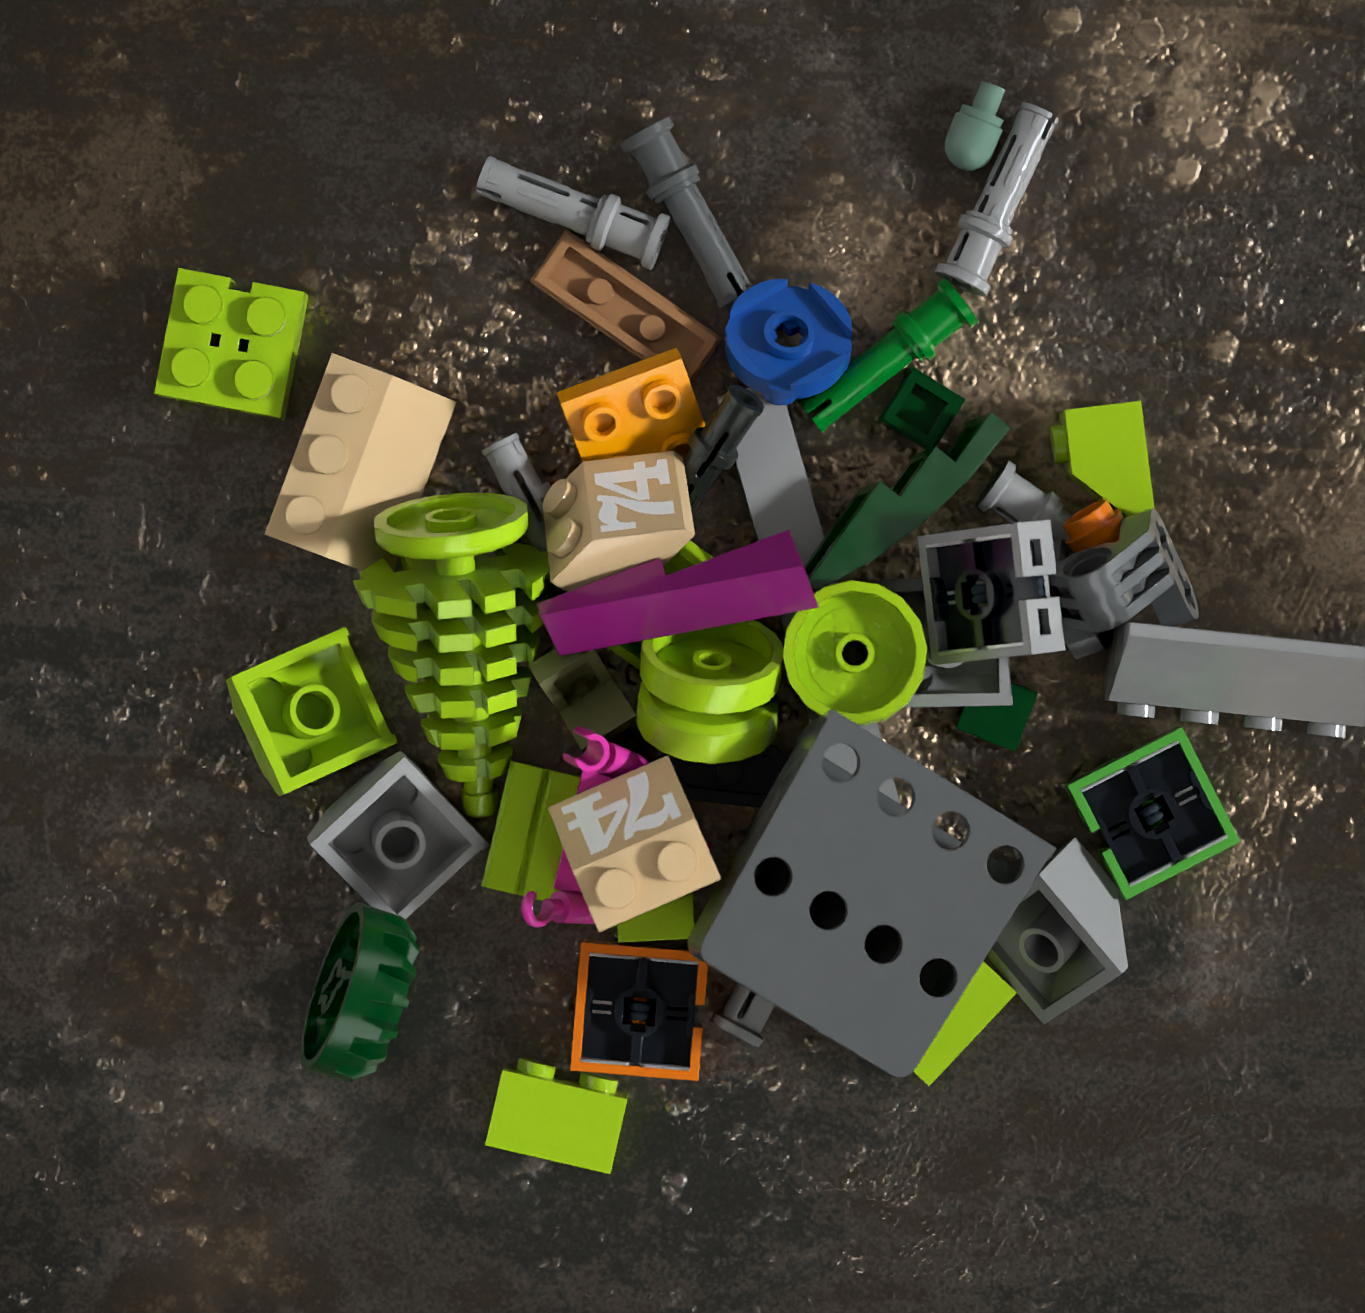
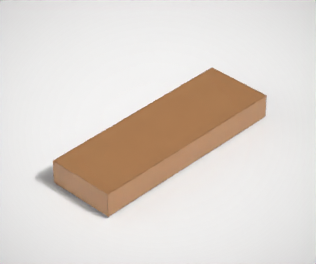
M567 229L530 280L531 284L641 361L677 347L691 384L723 340L719 335L602 253L591 248L589 244Z

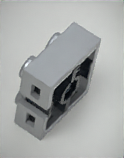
M1051 520L1018 522L917 536L932 665L1065 650L1059 597H1050L1048 575L1057 574Z

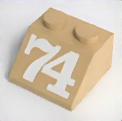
M675 451L582 462L566 479H560L551 486L542 503L551 583L566 592L657 558L661 559L664 566L695 535L684 460Z
M668 755L548 807L574 876L599 932L721 879Z

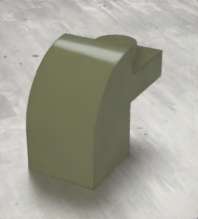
M553 644L544 652L543 656L527 665L583 752L586 751L588 742L587 738L573 732L578 726L585 727L601 735L607 742L614 743L638 754L651 746L650 743L643 739L636 725L637 715L595 650L559 656Z

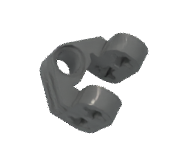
M1151 508L1122 518L1119 541L1114 543L1105 542L1073 553L1065 543L1066 540L1061 539L1053 542L1057 574L1048 575L1050 597H1059L1064 641L1074 658L1080 659L1107 650L1109 647L1107 630L1124 624L1150 603L1162 626L1175 627L1198 619V605L1193 587L1156 509Z

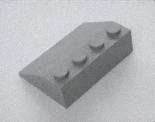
M1131 622L1109 630V647L1106 652L1102 700L1117 701L1116 714L1155 718L1156 706L1181 708L1180 721L1218 725L1219 712L1243 714V727L1282 731L1283 719L1308 721L1307 734L1345 738L1346 725L1365 726L1364 646Z

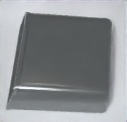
M830 709L803 728L794 743L795 747L690 933L687 941L688 949L698 960L873 1066L895 1077H906L919 1064L1045 862L1051 858L1056 848L837 711ZM843 743L849 745L854 750L857 756V768L853 775L823 756L830 746ZM898 777L909 784L912 791V801L908 809L878 791L884 781ZM953 811L964 819L967 834L963 842L933 825L939 815ZM1008 845L1018 852L1020 859L1012 862H1003L988 858V856L995 848Z

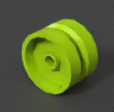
M850 580L823 587L814 594L819 608L797 611L787 627L783 659L789 683L807 708L819 716L833 709L861 727L886 721L909 704L923 680L927 645L921 621L902 597L880 584ZM860 641L867 647L868 657L863 664L852 666L844 661L843 649L849 642Z
M749 620L643 640L640 660V677L642 682L638 694L636 725L643 739L660 752L693 762L711 764L735 762L762 753L775 740L780 697L777 692L780 690L784 647L776 633L758 621Z

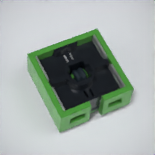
M1176 726L1063 784L1085 829L1091 833L1096 830L1099 831L1106 846L1097 850L1110 878L1117 885L1120 897L1125 900L1241 842L1182 727Z

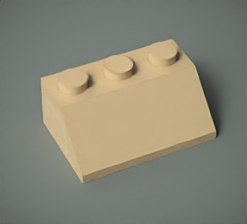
M332 353L265 535L362 571L383 557L391 569L395 571L400 556L391 554L377 544L374 531V517L387 508L406 501L422 498L457 402L393 375Z

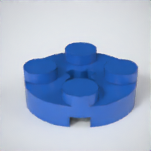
M788 279L767 280L750 287L735 300L725 327V356L734 374L744 384L755 391L761 392L763 398L769 403L788 405L794 402L796 398L811 397L827 390L847 370L852 351V321L842 302L821 286L809 283L808 289L799 286H788ZM782 330L788 336L799 333L803 337L799 341V346L784 347L776 343V332Z

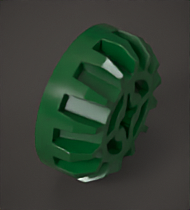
M359 902L352 905L344 915L326 951L309 1001L300 1048V1061L303 1069L341 1081L353 1082L374 1074L378 1063L385 1061L388 1043L390 1039H394L398 1035L397 1024L403 1008L408 1007L409 1000L406 997L409 985L416 977L417 972L412 966L419 953V947L415 943L417 937L403 917Z

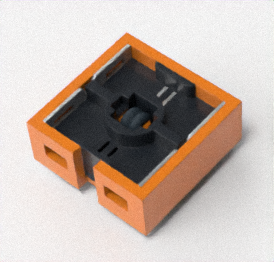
M582 939L570 1071L698 1081L703 1025L694 1023L695 1005L705 1006L708 965L695 958L686 947Z

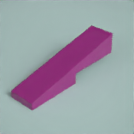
M789 529L667 575L661 559L657 558L537 604L541 618L559 656L819 608Z

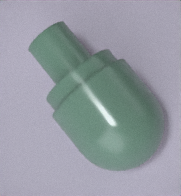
M982 81L972 106L962 104L960 111L955 113L945 138V152L949 161L957 168L966 171L978 170L987 165L992 159L1003 132L1001 126L1004 120L995 115L1005 89Z

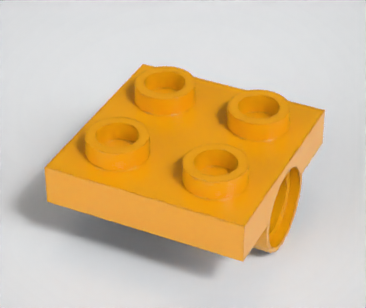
M677 347L556 392L582 462L675 451L684 459L690 450L689 438L697 427L706 426Z

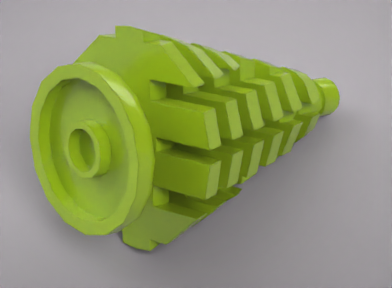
M496 493L434 495L406 501L385 509L374 517L375 539L381 548L401 557L403 571L394 572L382 557L359 573L360 580L353 581L362 603L368 609L373 608L371 622L379 638L390 645L388 647V657L396 674L407 681L414 682L413 684L404 685L406 695L413 709L419 713L430 712L427 713L428 718L421 719V727L428 741L442 750L438 754V761L445 776L450 780L462 782L463 788L460 790L462 811L465 815L472 818H486L495 814L499 809L498 786L494 784V778L504 775L509 769L513 748L503 742L517 738L522 717V709L517 707V698L527 696L531 680L530 670L524 666L516 667V663L524 661L532 663L536 660L540 643L539 632L536 630L544 624L537 604L549 599L548 593L545 591L554 585L550 579L548 552H540L532 545L514 543L528 530L527 503L513 496ZM497 550L498 557L488 558L485 553ZM417 678H421V682L417 683Z

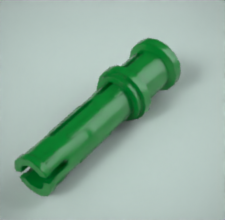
M945 277L936 283L938 290L908 313L899 311L895 314V319L890 322L894 329L852 360L847 370L835 384L819 394L797 400L808 415L825 401L831 400L832 403L812 418V421L822 433L827 430V427L846 414L852 407L883 383L899 373L914 359L917 358L921 363L925 360L930 361L936 356L935 348L965 325L972 328L979 323L972 310Z

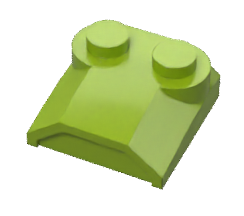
M346 626L226 680L236 717L263 775L279 797L398 743L395 734L392 735L354 654L348 639L349 633Z

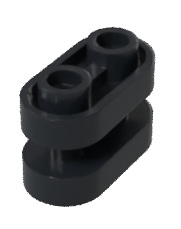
M770 744L762 753L742 761L717 764L685 761L668 755L688 800L761 808L788 760V756L773 744Z

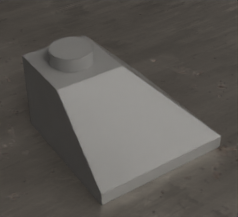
M1076 837L1054 851L1051 858L1045 862L986 956L1043 1025L1120 976L1128 968L1117 885Z

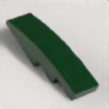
M992 412L969 420L946 454L936 446L914 454L891 488L881 481L859 488L804 565L813 592L871 562L923 524L972 477L1010 430V427Z

